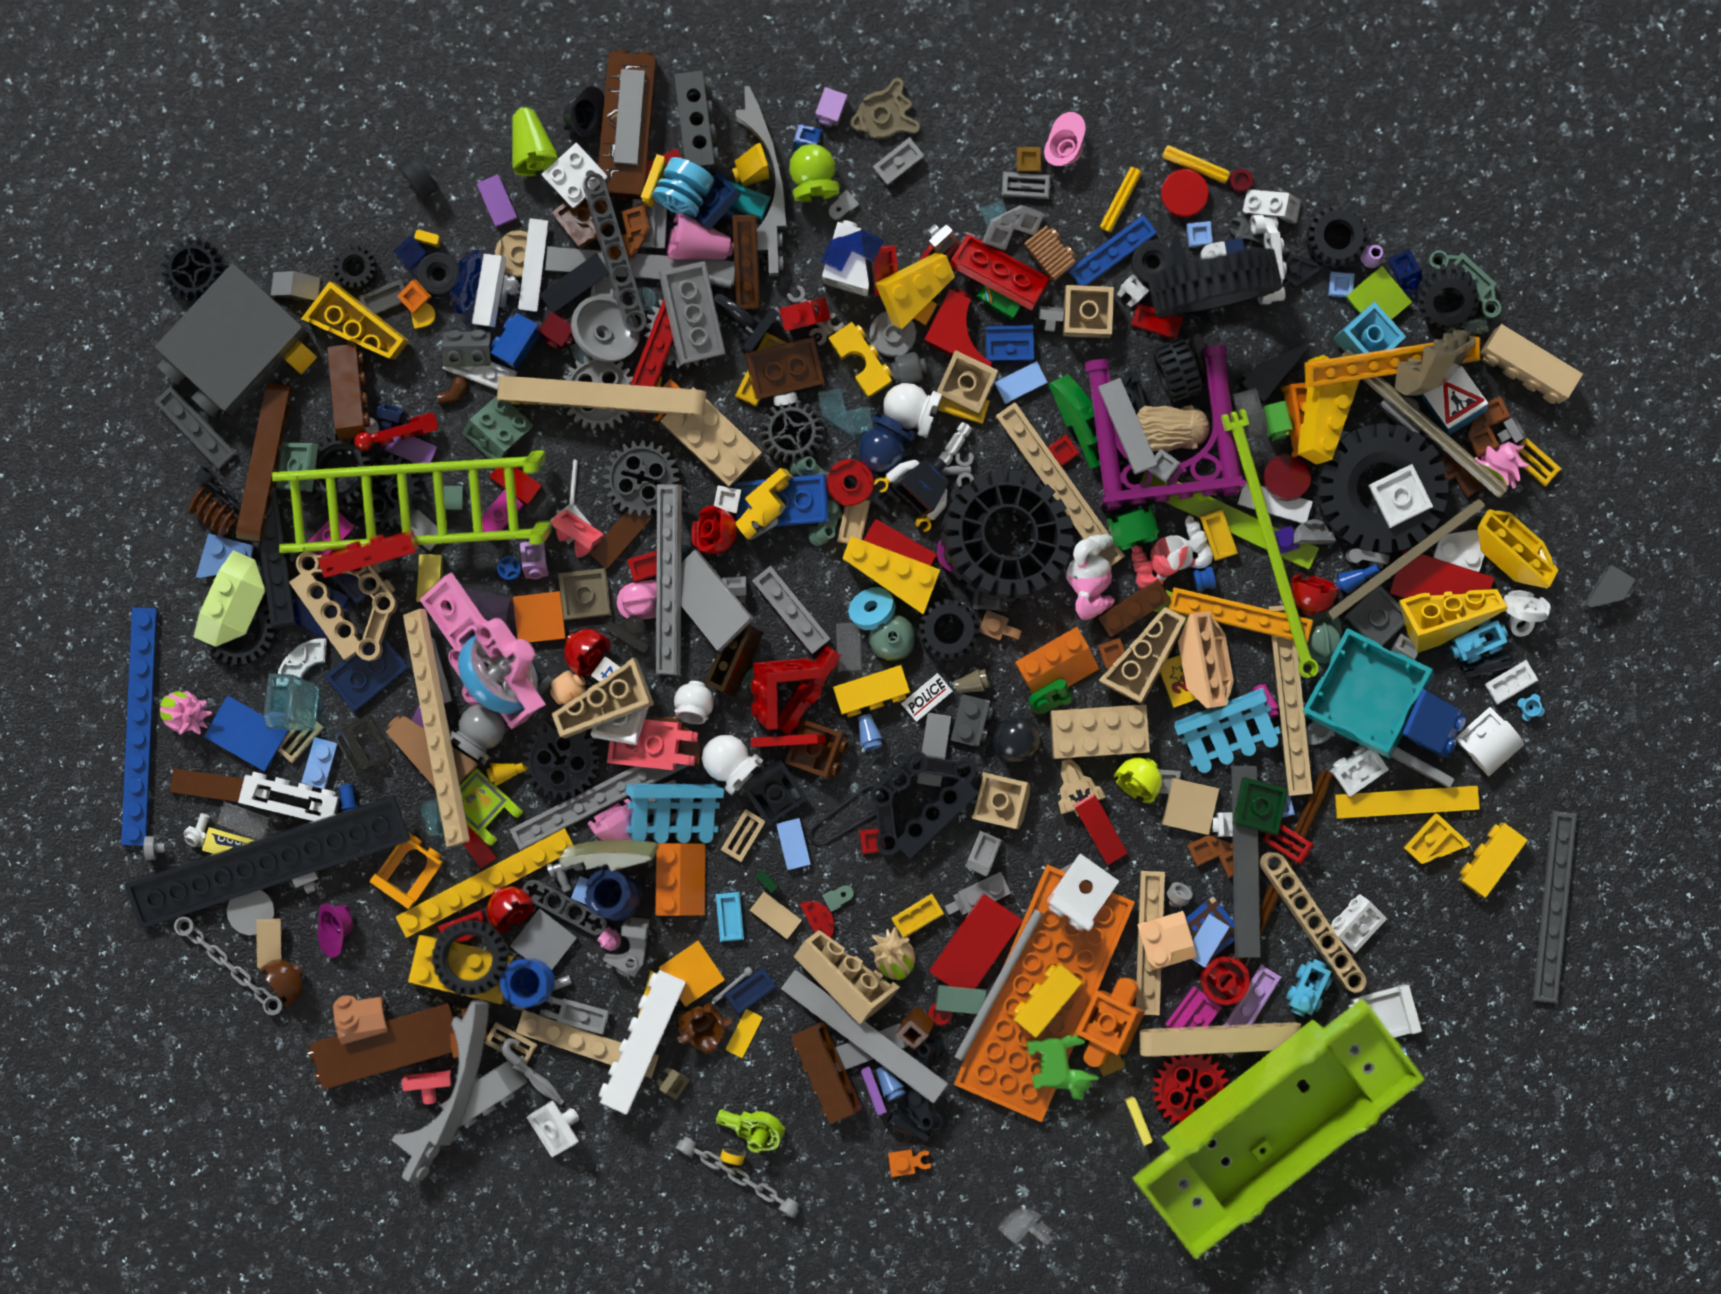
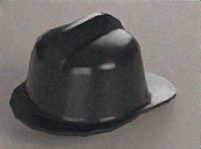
M594 86L586 87L582 90L575 101L565 107L563 112L565 122L563 128L578 133L582 137L591 136L603 120L605 99L603 92Z

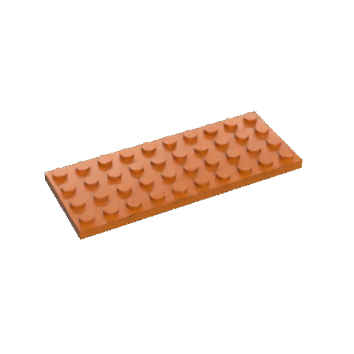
M1046 864L1007 959L1034 910L1043 913L966 1054L954 1082V1085L1040 1122L1043 1121L1056 1088L1042 1086L1041 1088L1034 1089L1032 1076L1041 1073L1040 1067L1042 1066L1040 1061L1042 1060L1040 1056L1042 1054L1037 1051L1035 1054L1029 1055L1026 1041H1042L1046 1038L1062 1039L1067 1035L1072 1037L1076 1034L1092 997L1101 984L1135 903L1130 899L1111 892L1092 919L1094 922L1089 930L1083 928L1080 931L1068 922L1071 918L1065 913L1061 917L1049 908L1051 904L1047 899L1066 872ZM1085 880L1080 882L1079 890L1081 893L1088 894L1092 891V883ZM1060 963L1081 980L1082 983L1041 1033L1034 1037L1014 1020L1013 1017L1016 1014L1013 1010L1021 1001L1026 1003L1031 997L1029 991L1037 982L1041 985L1046 979L1044 973L1052 964L1056 966ZM1071 1046L1066 1049L1067 1061L1070 1057V1054L1074 1046Z

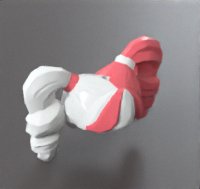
M1188 515L1185 520V526L1190 540L1175 535L1160 538L1151 549L1150 560L1147 559L1146 553L1142 551V547L1135 545L1131 548L1133 551L1131 554L1134 562L1133 567L1134 571L1137 572L1136 582L1140 589L1157 578L1163 585L1166 578L1178 570L1187 567L1202 569L1212 562L1213 553L1207 543L1205 532L1201 530L1199 521H1194V517ZM1193 552L1197 553V559L1193 558ZM1153 570L1157 573V577L1153 576Z

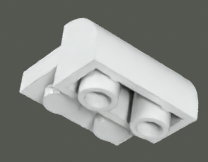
M1491 707L1455 738L1456 742L1488 776L1524 746L1523 740L1506 720L1504 721Z

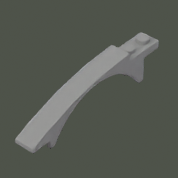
M745 86V110H736L737 122L748 128L762 142L773 163L776 178L771 208L757 229L758 254H768L769 277H779V270H783V256H778V247H782V232H777V230H787L783 185L774 145L760 107L750 87Z
M472 1001L463 1020L454 1017L451 1023L458 1042L459 1071L454 1092L445 1109L428 1126L413 1133L395 1134L392 1139L394 1143L412 1156L401 1176L408 1182L422 1181L427 1176L430 1164L439 1153V1147L450 1145L461 1121L479 1068L489 1010V1003L486 1001Z

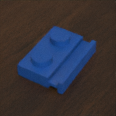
M1033 325L986 326V359L991 362L1034 361Z

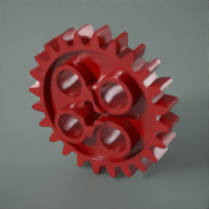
M1189 1054L1187 1057L1179 1055L1178 1059L1170 1055L1172 1062L1169 1064L1163 1061V1065L1166 1067L1164 1070L1157 1068L1161 1076L1153 1077L1158 1086L1151 1087V1089L1158 1092V1095L1152 1098L1154 1101H1161L1156 1108L1158 1110L1165 1108L1162 1116L1165 1118L1171 1115L1170 1122L1172 1124L1177 1119L1180 1124L1196 1111L1193 1107L1194 1100L1203 1098L1206 1103L1226 1088L1223 1084L1227 1083L1229 1079L1221 1078L1225 1070H1216L1219 1062L1215 1061L1210 1064L1212 1058L1210 1055L1206 1056L1205 1059H1203V1054H1197L1196 1057H1194V1054ZM1185 1068L1188 1070V1077L1180 1081L1177 1079L1176 1073L1178 1070ZM1198 1069L1193 1082L1196 1091L1190 1093L1188 1108L1184 1110V1105L1188 1098V1092L1185 1088L1186 1086H1191L1193 1071ZM1203 1075H1210V1085L1206 1087L1200 1086V1078ZM1173 1092H1181L1182 1099L1179 1103H1171L1170 1096Z

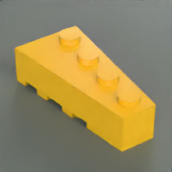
M1321 355L1308 360V362L1325 360L1330 358H1328L1325 355ZM1359 380L1310 388L1305 383L1307 395L1302 412H1304V423L1300 427L1298 455L1316 465L1333 459Z

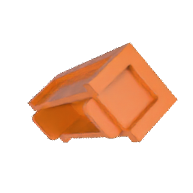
M1305 383L1281 387L1293 426V430L1290 431L1293 448L1292 457L1300 456L1298 455L1300 427L1304 423V412H1302L1307 395Z

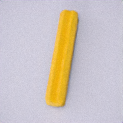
M1167 146L1163 153L1164 159L1223 184L1229 178L1230 172L1174 147Z
M1135 167L1129 169L1100 225L1102 230L1110 233L1114 228L1141 176L1139 169Z

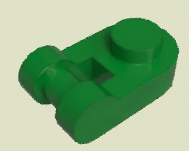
M1058 679L1033 693L1028 703L1032 711L1039 715L1047 713L1061 704L1067 705L1071 703L1073 696L1067 690L1066 681Z

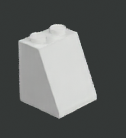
M844 220L843 223L838 222L822 274V284L867 297L869 282L861 228H857V224L851 221Z

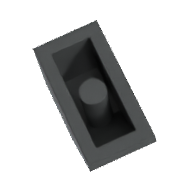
M1613 565L1606 566L1582 607L1588 609L1624 600V598L1628 599L1635 589L1633 583L1636 579Z

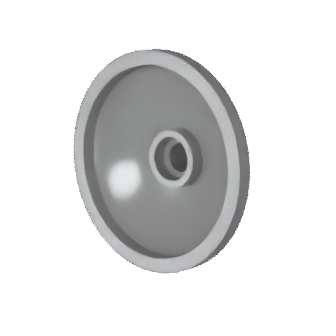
M607 296L587 298L577 306L572 315L571 330L576 343L585 353L597 360L604 362L623 360L634 351L638 344L640 332H630L625 328L617 300ZM632 315L629 318V325L632 328H638V322L635 316Z

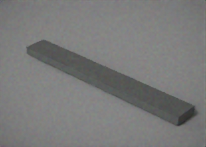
M1231 766L1232 823L1241 780L1243 777L1257 780V766ZM1232 824L1235 958L1260 957L1258 831Z
M1552 811L1533 1001L1558 1003L1577 814Z

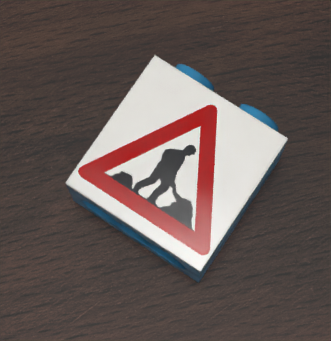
M1462 366L1455 371L1446 383L1421 394V400L1448 436L1488 411V402Z

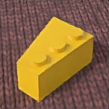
M936 252L875 284L892 325L903 329L955 276L947 256Z

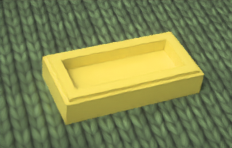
M1133 1096L1126 1098L1125 1102L1142 1144L1145 1146L1152 1143V1138L1136 1098Z

